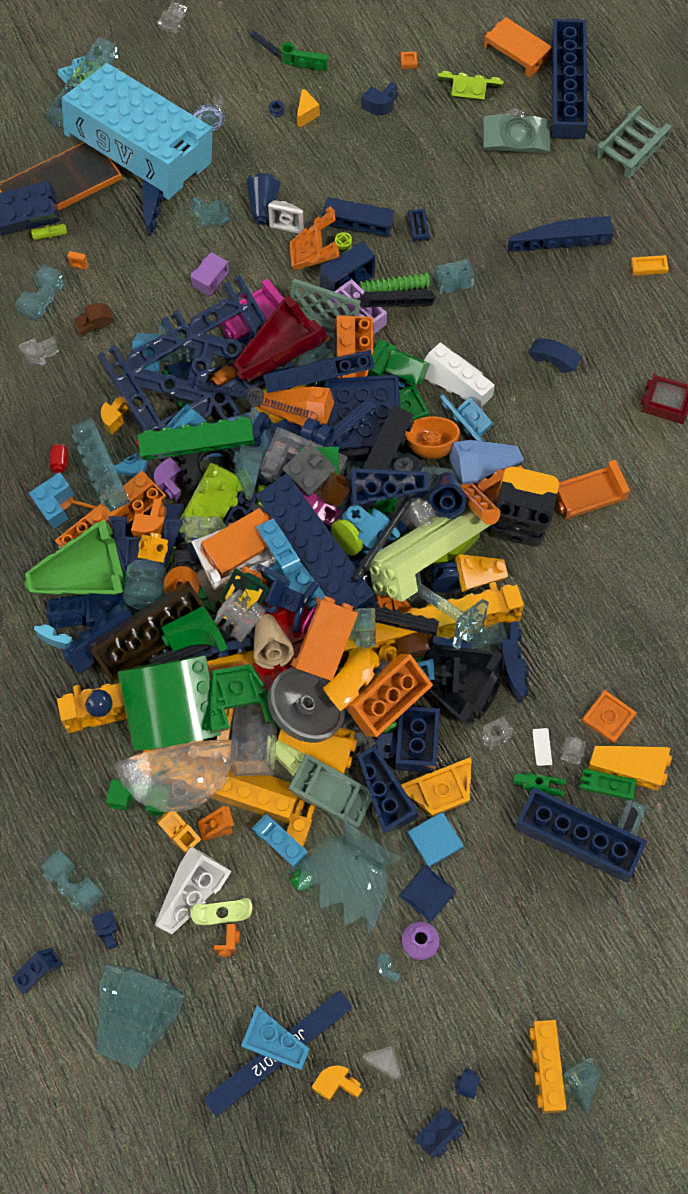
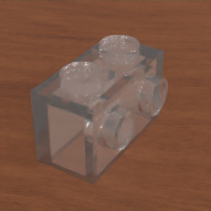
M214 516L183 517L181 535L186 543H190L191 537L199 539L226 528V525L221 518Z

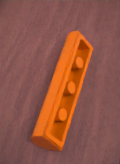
M473 483L460 484L467 498L466 505L485 524H495L500 518V510Z

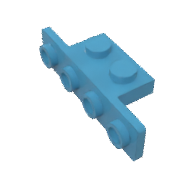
M442 394L440 396L443 400L442 405L448 411L452 410L454 413L453 418L459 424L462 422L465 426L464 431L470 437L474 436L476 441L485 442L481 436L494 423L478 404L469 397L456 408L449 398Z

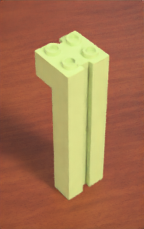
M467 505L464 512L453 519L435 516L376 554L369 568L374 593L382 596H387L388 594L392 599L403 602L418 592L416 573L490 525L485 524Z

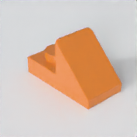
M223 806L198 821L202 841L233 833L232 826H234L229 806Z

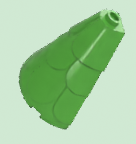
M105 520L95 523L56 553L50 554L25 574L26 580L24 581L27 591L32 594L65 596L66 594L118 595L125 593L127 587H124V585L128 584L127 574H123L116 541L111 537L113 531Z

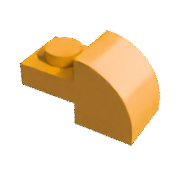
M121 396L116 398L112 405L105 402L101 408V418L104 427L111 435L124 424L122 415L128 410Z
M172 808L156 822L170 840L185 853H187L191 846L194 847L201 840L195 831Z

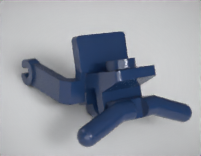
M258 563L257 568L284 580V582L275 579L265 599V602L273 607L270 609L261 605L260 609L271 614L277 613L280 607L295 612L292 631L295 633L299 632L302 616L305 611L304 606L308 604L309 599L318 589L319 583L313 581L305 593L301 594L289 588L291 581L287 576Z

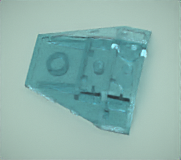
M106 964L99 983V1025H97L96 1053L136 1069L178 1016L185 994L171 983L134 968Z

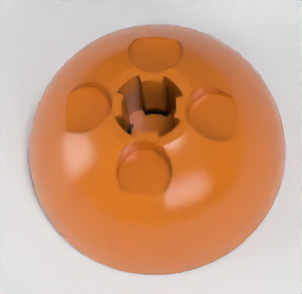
M442 417L416 419L413 421L414 424L410 432H405L409 448L419 457L431 460L440 459L451 452L453 442H458L460 436L457 424Z

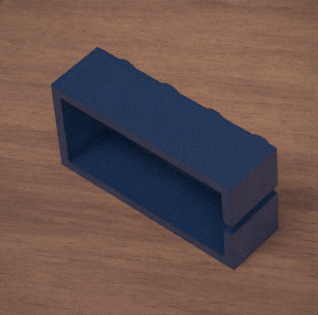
M49 181L0 193V236L60 221L55 189Z

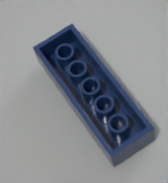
M533 788L515 827V830L626 883L632 877L647 843L646 840L536 788Z

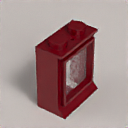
M654 373L652 380L648 379L645 390H648V393L642 396L640 404L643 405L641 412L684 425L688 414V384L657 376Z

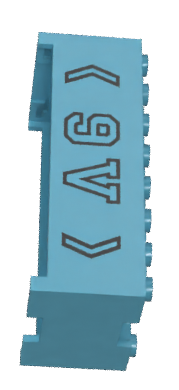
M108 63L61 98L64 135L68 137L74 135L163 191V197L168 200L183 188V182L193 173L198 175L212 163V127ZM179 142L183 143L177 149L174 148ZM186 146L187 150L181 151Z

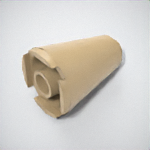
M263 614L255 621L254 659L257 665L262 668L274 669V666L279 664L282 667L292 659L294 655L293 645L274 616Z

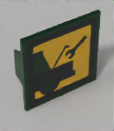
M235 568L219 601L254 619L270 588L262 584L261 579L249 572L243 573Z

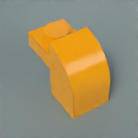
M343 1066L326 1068L312 1085V1090L328 1101H331L339 1087L356 1099L362 1093L361 1084L352 1077L349 1080L346 1078L349 1069Z

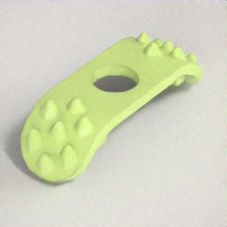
M243 898L236 901L213 904H194L190 909V914L193 922L197 925L238 922L250 917L252 902L249 898ZM221 907L228 910V915L225 918H219L216 915L217 910Z

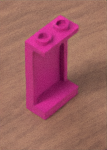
M268 278L262 281V288L252 294L267 320L284 299ZM245 298L239 301L243 305L247 304ZM239 315L220 325L228 339L237 340L250 336Z

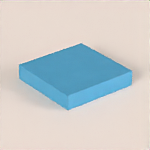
M443 812L408 831L410 839L428 868L464 847Z

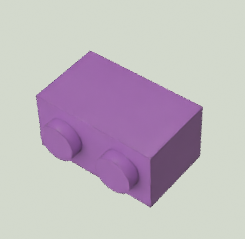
M210 252L207 257L203 258L197 270L195 269L192 272V287L210 296L229 273L228 261Z

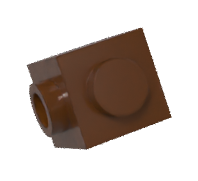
M332 472L321 487L322 500L329 505L339 507L343 501L347 500L351 491L349 479Z

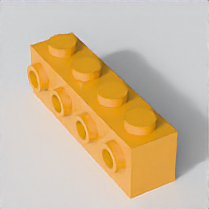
M556 1020L534 1021L532 1028H529L530 1040L534 1041L535 1049L532 1050L533 1063H536L537 1072H534L535 1085H539L540 1094H537L538 1108H541L542 1114L561 1113L567 1109Z

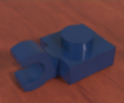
M110 910L92 916L98 938L104 936L108 949L117 947L113 933L119 930L113 911Z

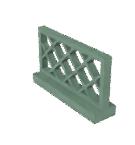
M297 279L292 281L290 297L294 301L299 300L304 306H299L303 313L311 321L315 320L326 333L334 335V323L336 318L329 316L328 312L332 311L336 317L337 315L341 316L337 308L342 307L346 313L342 316H359L360 300ZM297 286L303 288L305 293L300 294ZM313 293H319L322 298L317 300ZM308 295L313 303L308 304L303 297ZM334 298L339 304L334 306L329 299ZM323 301L329 306L326 310L320 304ZM346 304L355 305V310L350 311ZM316 306L320 312L313 311L310 307Z

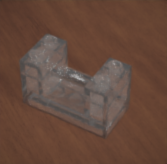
M277 427L259 468L263 479L271 483L278 480L283 473L282 468L287 464L288 459L292 460L300 452V447H305L309 442L314 447L323 446ZM339 453V475L342 476L348 464V457ZM320 486L314 494L322 498V486Z

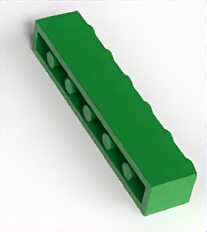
M238 417L234 421L222 419L213 424L202 422L199 423V426L192 427L191 425H182L178 429L166 427L157 432L146 430L142 432L143 434H138L140 457L143 461L255 445L253 424L251 418L247 419V417Z

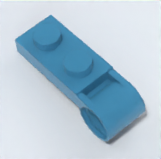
M274 518L256 526L257 532L275 558L277 567L282 575L285 576L302 567L298 555Z
M267 814L251 828L259 838L270 845L293 868L308 854L307 850Z

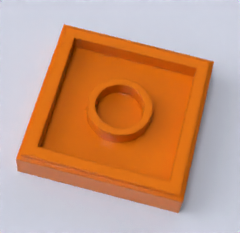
M604 690L581 721L614 744L636 716L637 712Z

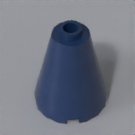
M257 173L256 177L250 175L247 178L252 217L260 225L269 222L268 205L277 199L281 186L280 179L276 180V176L267 173Z
M449 472L442 473L438 477L428 498L431 512L439 518L447 517L448 519L458 517L464 512L467 502L466 495L458 480Z

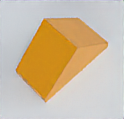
M302 89L297 113L298 127H302L320 116L318 102L305 89Z

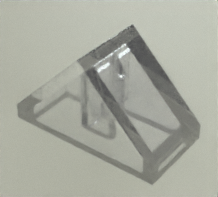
M394 1046L368 1052L362 1056L363 1062L400 1082L402 1075Z

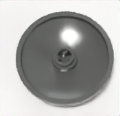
M290 668L281 672L270 685L267 697L270 713L278 726L291 737L304 742L317 743L331 738L343 724L345 708L340 712L323 689L330 680L296 668Z

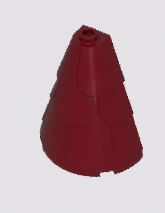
M288 295L280 302L269 319L265 321L255 337L250 340L234 362V366L238 369L236 374L242 381L244 379L250 381L276 370L278 366L286 364L294 358L321 346L328 341L329 337L325 330L315 320L311 321L298 304Z

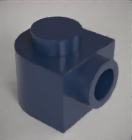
M464 1069L462 1077L458 1076L455 1084V1089H458L457 1094L474 1100L480 1077L476 1076L477 1072Z

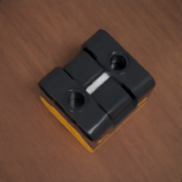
M508 467L504 472L494 505L500 510V518L495 524L489 526V533L495 538L529 546L541 544L545 532L552 521L559 487L558 479L544 473L518 467Z

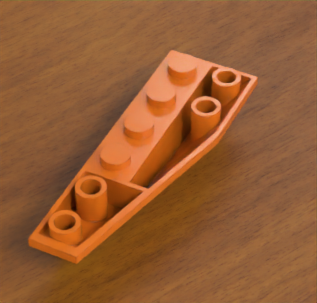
M337 315L334 323L335 357L371 350L373 354V317ZM368 370L335 378L365 377L368 374Z
M141 471L59 536L55 542L62 548L95 523L103 520L112 529L109 516L127 517V525L133 523L135 513L146 514L152 509L154 498L163 500L166 498V495Z

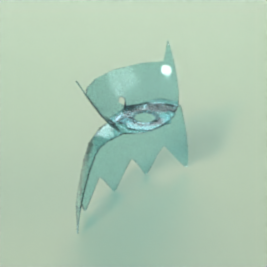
M346 804L343 817V833L345 837H329L316 844L307 851L308 854L295 868L291 866L286 874L301 868L298 891L319 884L321 909L344 901L345 926L366 915L367 934L369 935L378 919L387 890L388 878L384 866L396 863L410 850L401 855H396L367 837L345 817Z

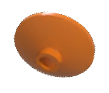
M185 566L171 569L164 579L165 595L176 589L178 582L182 585L187 581L190 582L198 594L199 581L196 573Z

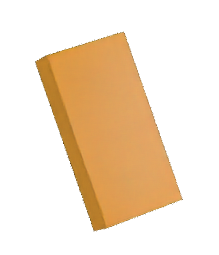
M666 255L631 258L633 276L666 274L669 271Z

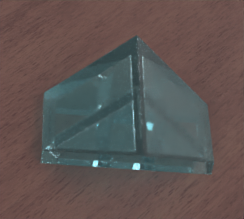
M591 1057L572 1067L563 1075L587 1113L599 1079L603 1076Z

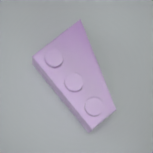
M351 279L335 292L361 301L365 291ZM329 299L334 306L339 304L336 299ZM361 301L359 316L373 317L374 335L387 325V312L381 307L365 308ZM325 302V310H326V309L329 308V306H328V305L326 304V302ZM346 304L350 311L355 310V305ZM342 307L337 308L341 316L346 314Z

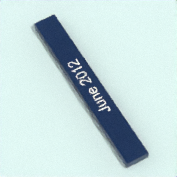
M339 990L288 1032L306 1046L353 1009V1007ZM259 1054L203 1100L217 1118L282 1066L283 1063Z

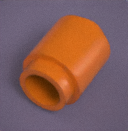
M225 365L215 372L212 378H210V382H213V387L216 383L215 388L217 389V385L221 387V385L223 386L237 378L235 368Z

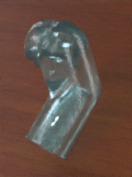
M382 953L377 959L379 974L396 984L401 974L392 970L390 955Z

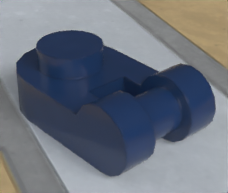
M260 412L253 424L255 445L252 446L254 447L261 445V436L264 430H267L271 424V419H269V414Z

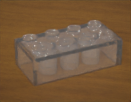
M259 703L234 708L230 767L234 776L274 775L278 724L275 721L266 723Z

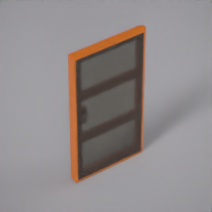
M83 142L0 182V193L49 181L55 189L58 210H61L123 178L109 157Z

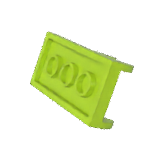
M210 463L180 518L183 519L180 532L198 539L217 532L230 506L235 507L238 504V492L245 491V479L216 464Z

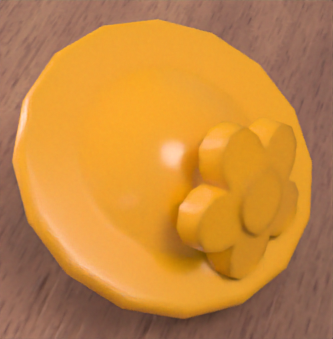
M384 645L380 648L378 654L380 664L385 668L399 655V651L392 645Z

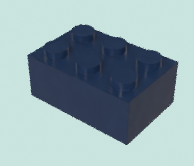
M364 242L352 246L348 251L340 253L338 258L325 262L320 267V287L335 292L351 279L358 286L360 281L365 282V280L375 277V255Z
M409 707L399 716L395 770L425 773L436 771L440 709Z

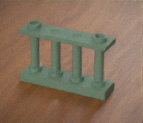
M641 106L632 110L622 124L605 141H601L597 147L596 158L600 159L606 153L620 162L625 168L623 176L628 179L669 138L672 128L667 123L662 128H657L640 117ZM636 122L652 132L654 136L648 139L631 128V126ZM626 132L643 143L644 147L637 149L621 137ZM617 143L634 154V157L626 159L611 149V147Z

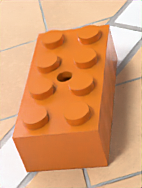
M399 654L368 685H365L358 691L359 695L346 707V710L366 736L378 737L429 690L433 684L411 654Z

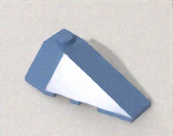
M475 440L453 442L449 456L461 485L478 483L489 475L493 476L499 469L513 467L524 461L518 446Z

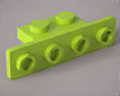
M442 71L437 76L439 80L453 81L452 97L485 100L486 86L503 87L504 81H501V78L498 77L484 79L482 75L468 77V74L465 73L452 75V72Z

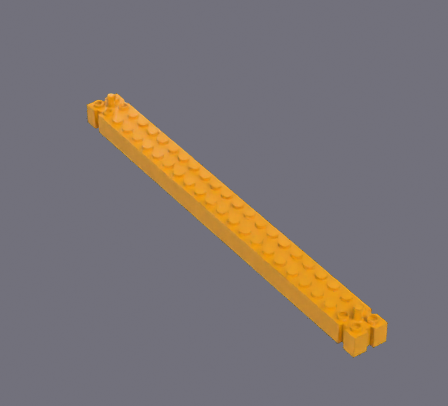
M491 582L489 584L490 589L483 591L481 594H468L461 599H448L441 604L432 603L425 608H412L407 612L412 613L414 616L422 615L427 619H437L439 626L436 636L452 638L496 627L501 623L508 624L520 621L524 604L517 585H505L499 591L496 582ZM371 621L364 623L355 622L338 666L346 664L349 651L355 647H367L375 653H379L380 648L387 644L396 648V641L398 639L415 633V631ZM425 634L427 642L430 643L433 636ZM254 650L220 657L211 661L206 660L210 681V668L247 662L253 667V664L256 663ZM120 683L114 685L105 684L98 688L109 693L113 701L111 711L103 717L91 716L84 706L93 689L82 691L80 685L73 686L74 695L65 694L62 698H58L57 702L61 721L67 733L80 731L89 726L92 728L127 719Z

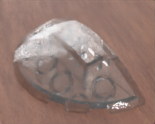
M200 741L160 748L115 763V768L123 787L141 804L149 805L165 812L186 811L206 803L209 797L216 791H220L225 785L231 767L234 765L235 741Z

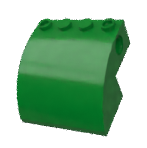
M196 655L170 662L153 663L117 671L133 750L169 747L221 735V732L210 733L211 681L205 655Z

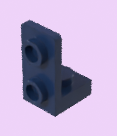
M53 948L37 951L12 976V980L21 993L24 994L45 973L58 970L63 963Z

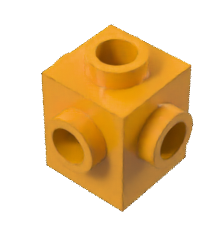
M150 533V536L142 535L137 558L164 563L165 554L168 550V540L161 539L162 535Z

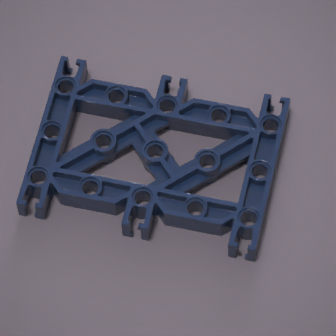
M240 275L235 277L233 281L234 284H237L240 291L238 294H235L232 290L230 282H226L222 289L229 300L224 299L192 317L189 326H187L178 310L170 316L171 319L175 318L179 326L176 329H173L167 321L170 319L169 316L162 318L160 323L167 335L162 334L130 352L126 362L115 345L108 349L109 353L113 354L116 360L112 365L106 360L104 352L98 354V360L142 432L146 430L161 431L178 412L160 421L141 388L159 392L165 396H174L192 401L193 403L190 406L204 419L211 414L213 409L219 420H229L228 417H225L221 408L227 406L232 413L231 416H237L240 412L232 399L238 400L242 398V394L245 396L247 392L250 393L265 384L263 375L253 379L254 385H248L246 379L242 381L238 376L223 385L221 392H223L224 388V393L212 391L207 386L204 387L213 355L223 357L229 361H236L247 346L235 339L228 340L207 333L239 315L253 339L258 333L257 329H260L265 321H267ZM239 298H245L247 304H241ZM208 315H214L216 322L209 321ZM176 333H184L185 339H178ZM183 346L195 349L188 380L145 369ZM228 346H232L235 349L234 354H230L227 351ZM145 351H153L154 357H147ZM290 361L284 364L283 368L277 367L276 370L293 367L294 364ZM196 364H202L204 371H198ZM120 368L123 374L120 376L115 375L113 369ZM195 379L196 385H198V380L200 381L199 386H195ZM167 381L171 382L173 389H167L164 383ZM238 390L237 397L230 396L232 394L236 396V391ZM215 396H222L223 403L216 402ZM133 400H140L142 402V406L139 408L135 407L133 405Z

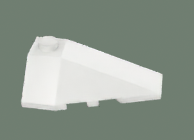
M191 846L177 869L155 925L173 934L191 917L190 909L194 904H205V900L213 892L216 894L222 888L231 870Z

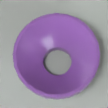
M414 922L403 932L402 947L409 957L415 960H426L437 952L439 935L436 929L429 923ZM417 933H424L427 936L426 943L418 944L415 941V935Z

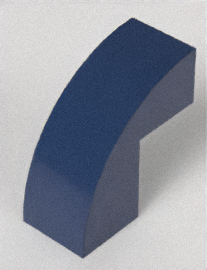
M543 338L535 339L528 352L536 362L549 359L562 373L574 371L582 358L580 354L569 346L555 340Z

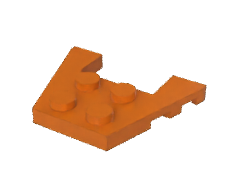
M331 206L326 209L327 213L321 218L318 216L314 220V225L309 229L305 228L289 242L291 266L295 270L339 257V248L335 242L322 248L321 229L336 221L335 210Z

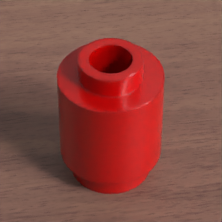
M58 444L52 446L50 450L49 468L54 473H63L68 469L69 452L66 446Z

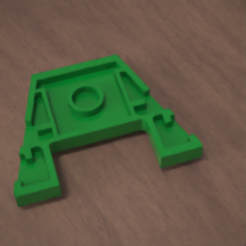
M251 664L213 670L211 673L210 733L226 731L230 728L225 709L257 703L261 705L266 723L275 721L268 707V693L264 688L265 685Z

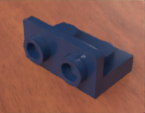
M85 595L47 600L46 615L49 626L56 629L86 625Z
M444 1107L414 1140L432 1159L435 1156L440 1158L448 1150L446 1144L451 1139L455 1142L464 1133L461 1130L464 1125Z

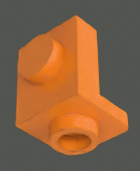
M227 924L226 945H214V952L218 953L220 957H230L231 953H236V943H240V930H237L235 924Z

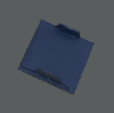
M424 865L399 897L429 922H432L457 891Z

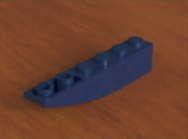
M143 179V212L147 234L152 236L153 230H156L157 227L156 218L161 213L160 204L164 202L165 198L163 197V191Z
M610 216L578 218L542 225L509 238L507 250L519 252L521 250L611 244L613 237Z
M371 350L271 371L264 374L263 377L267 393L373 369L375 365Z

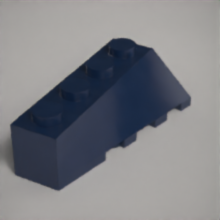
M352 468L348 476L351 489L349 498L352 506L396 497L424 498L429 490L428 472Z

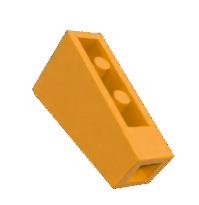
M341 727L331 738L317 743L300 741L291 737L282 729H280L278 740L303 754L311 755L344 774L345 768H350L352 757L349 754L350 751L355 750L357 740L354 739L355 731Z
M595 746L588 769L635 779L636 785L658 791L661 785L664 786L668 774L664 772L665 768L670 766L672 756L669 755L670 748Z

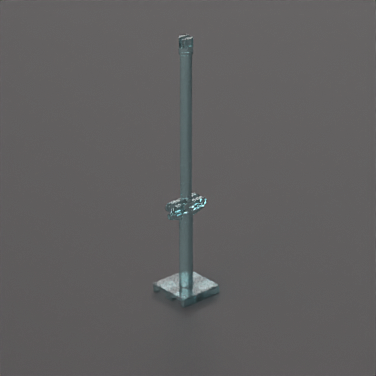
M420 572L415 574L418 592L410 596L409 599L413 601L418 595L457 622L452 646L459 649L462 640L468 642L473 638L475 630L478 632L483 630L489 602L481 599L467 611L463 612L421 584Z

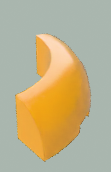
M355 647L350 650L344 667L323 687L340 712L359 695L358 691L361 686L368 685L375 675L373 669L379 666V656L370 648Z

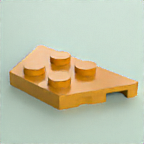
M471 757L403 783L401 786L411 800L433 817L441 812H446L469 802L472 759Z

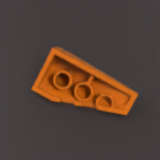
M304 387L270 393L265 392L260 409L277 417L281 416L292 424H299L302 428L307 417L320 421V425L323 423L327 424L334 405V399L330 388ZM269 399H270L269 406H271V401L273 400L272 407L265 406V405H268V400H269Z

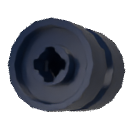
M309 417L302 427L300 440L307 443L314 442L317 447H328L334 434V427L325 423L320 425V421Z

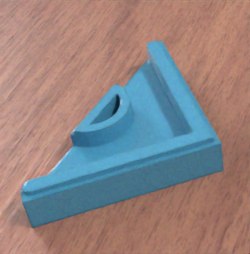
M135 453L123 459V462L110 466L109 470L113 473L135 477L141 471L145 473L149 460L143 461L140 453Z

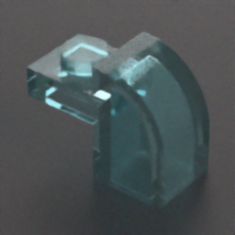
M198 197L192 199V212L198 217L200 226L208 228L217 227L231 220L229 206L219 198L209 204Z

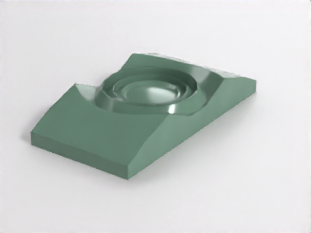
M507 114L483 116V150L549 154L550 122L547 119L536 116L513 117Z
M307 753L304 755L288 787L289 791L304 802L322 809L334 819L355 828H359L372 801L367 787Z

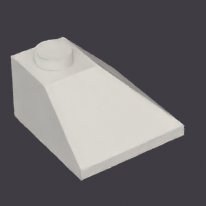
M274 200L269 203L268 210L271 228L300 233L304 230L303 210L284 201Z

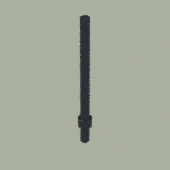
M410 497L404 499L366 557L360 560L357 570L351 577L353 582L357 583L362 575L367 573L371 567L370 563L412 503Z

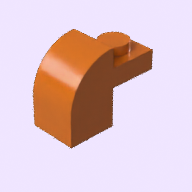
M154 498L150 515L135 513L131 529L134 537L150 536V533L164 534L166 507H164L162 499Z

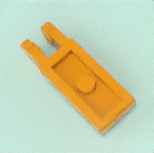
M299 800L295 814L293 813L286 832L304 847L316 806H309L307 818L300 816L304 807V801Z

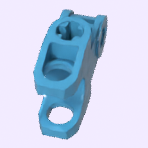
M359 505L350 506L341 517V520H348L356 527L359 532L358 538L363 541L361 551L368 554L376 542L377 535H381L390 521L380 511L374 509L369 514ZM394 528L387 539L395 541L400 536L399 531Z

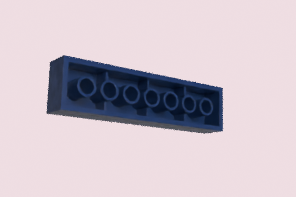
M553 19L551 32V137L585 139L588 126L587 20Z
M288 473L256 494V497L271 518H274L295 552L319 583L327 597L335 599V604L342 605V602L353 606L354 611L360 613L367 605L373 604L378 600L363 577L357 583L351 580L357 569Z

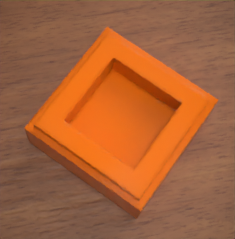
M400 52L401 69H415L418 67L417 52Z
M69 251L67 257L70 266L87 270L88 261L86 254Z

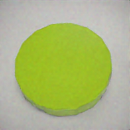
M338 519L332 524V536L342 550L351 556L358 554L363 548L362 539L359 540V532L356 527L345 519Z

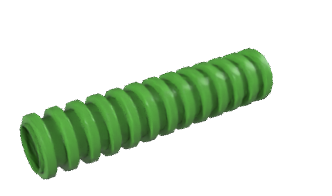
M426 272L424 275L419 273V275L414 274V276L410 274L408 277L406 275H403V277L398 276L397 278L392 277V279L387 277L386 280L382 278L381 280L376 279V281H373L372 279L370 282L368 280H365V282L360 281L359 287L365 292L408 291V289L412 291L413 288L416 290L419 288L424 289V287L429 288L430 277Z

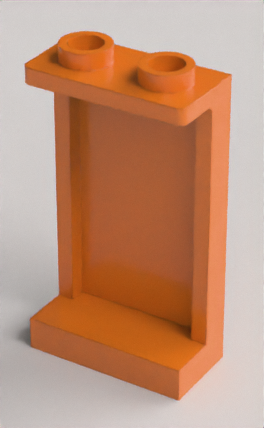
M507 17L501 22L499 21L495 28L488 31L484 37V47L486 49L492 45L526 68L525 75L529 78L551 58L552 46Z
M616 460L608 462L606 468L559 482L556 497L557 507L565 519L628 499L630 489Z
M260 508L201 542V552L213 569L218 571L221 579L229 576L230 571L268 549L257 532L256 526L269 521L270 517L266 512L263 513Z
M324 596L323 599L319 597L316 599L318 605L298 657H293L291 665L296 669L331 681L336 673L358 613L353 610V606L343 602L342 605L335 604V599Z

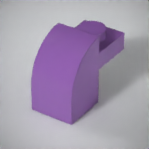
M169 457L156 468L154 482L170 500L173 499L176 503L180 502L182 494L175 484L183 479L182 471Z

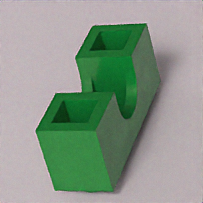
M124 778L111 779L106 804L108 808L128 811L132 800L141 797L147 800L146 812L148 815L162 817L170 809L173 794L171 789H168L169 787L165 785H157L155 787L149 786L148 783L142 781L131 783Z

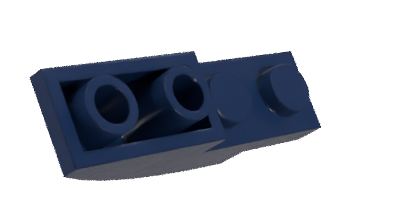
M511 622L509 640L502 639L501 653L504 657V674L513 695L518 702H523L524 696H528V684H525V677L528 678L529 666H525V659H521V647H518V641H521L522 629H518V622Z

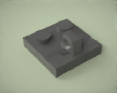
M310 442L282 468L309 497L328 479L332 472L337 471V468Z

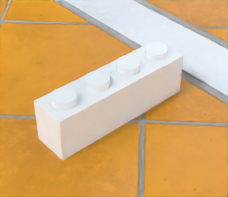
M441 342L426 356L424 361L430 363L425 379L435 386L437 384L445 388L447 392H454L464 400L471 397L479 407H482L493 396L495 385Z

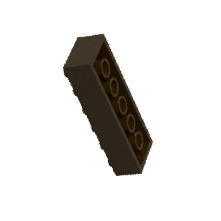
M187 581L89 643L90 651L111 682L118 678L117 671L135 668L152 655L166 648L161 637L165 635L161 627L204 606L190 582Z

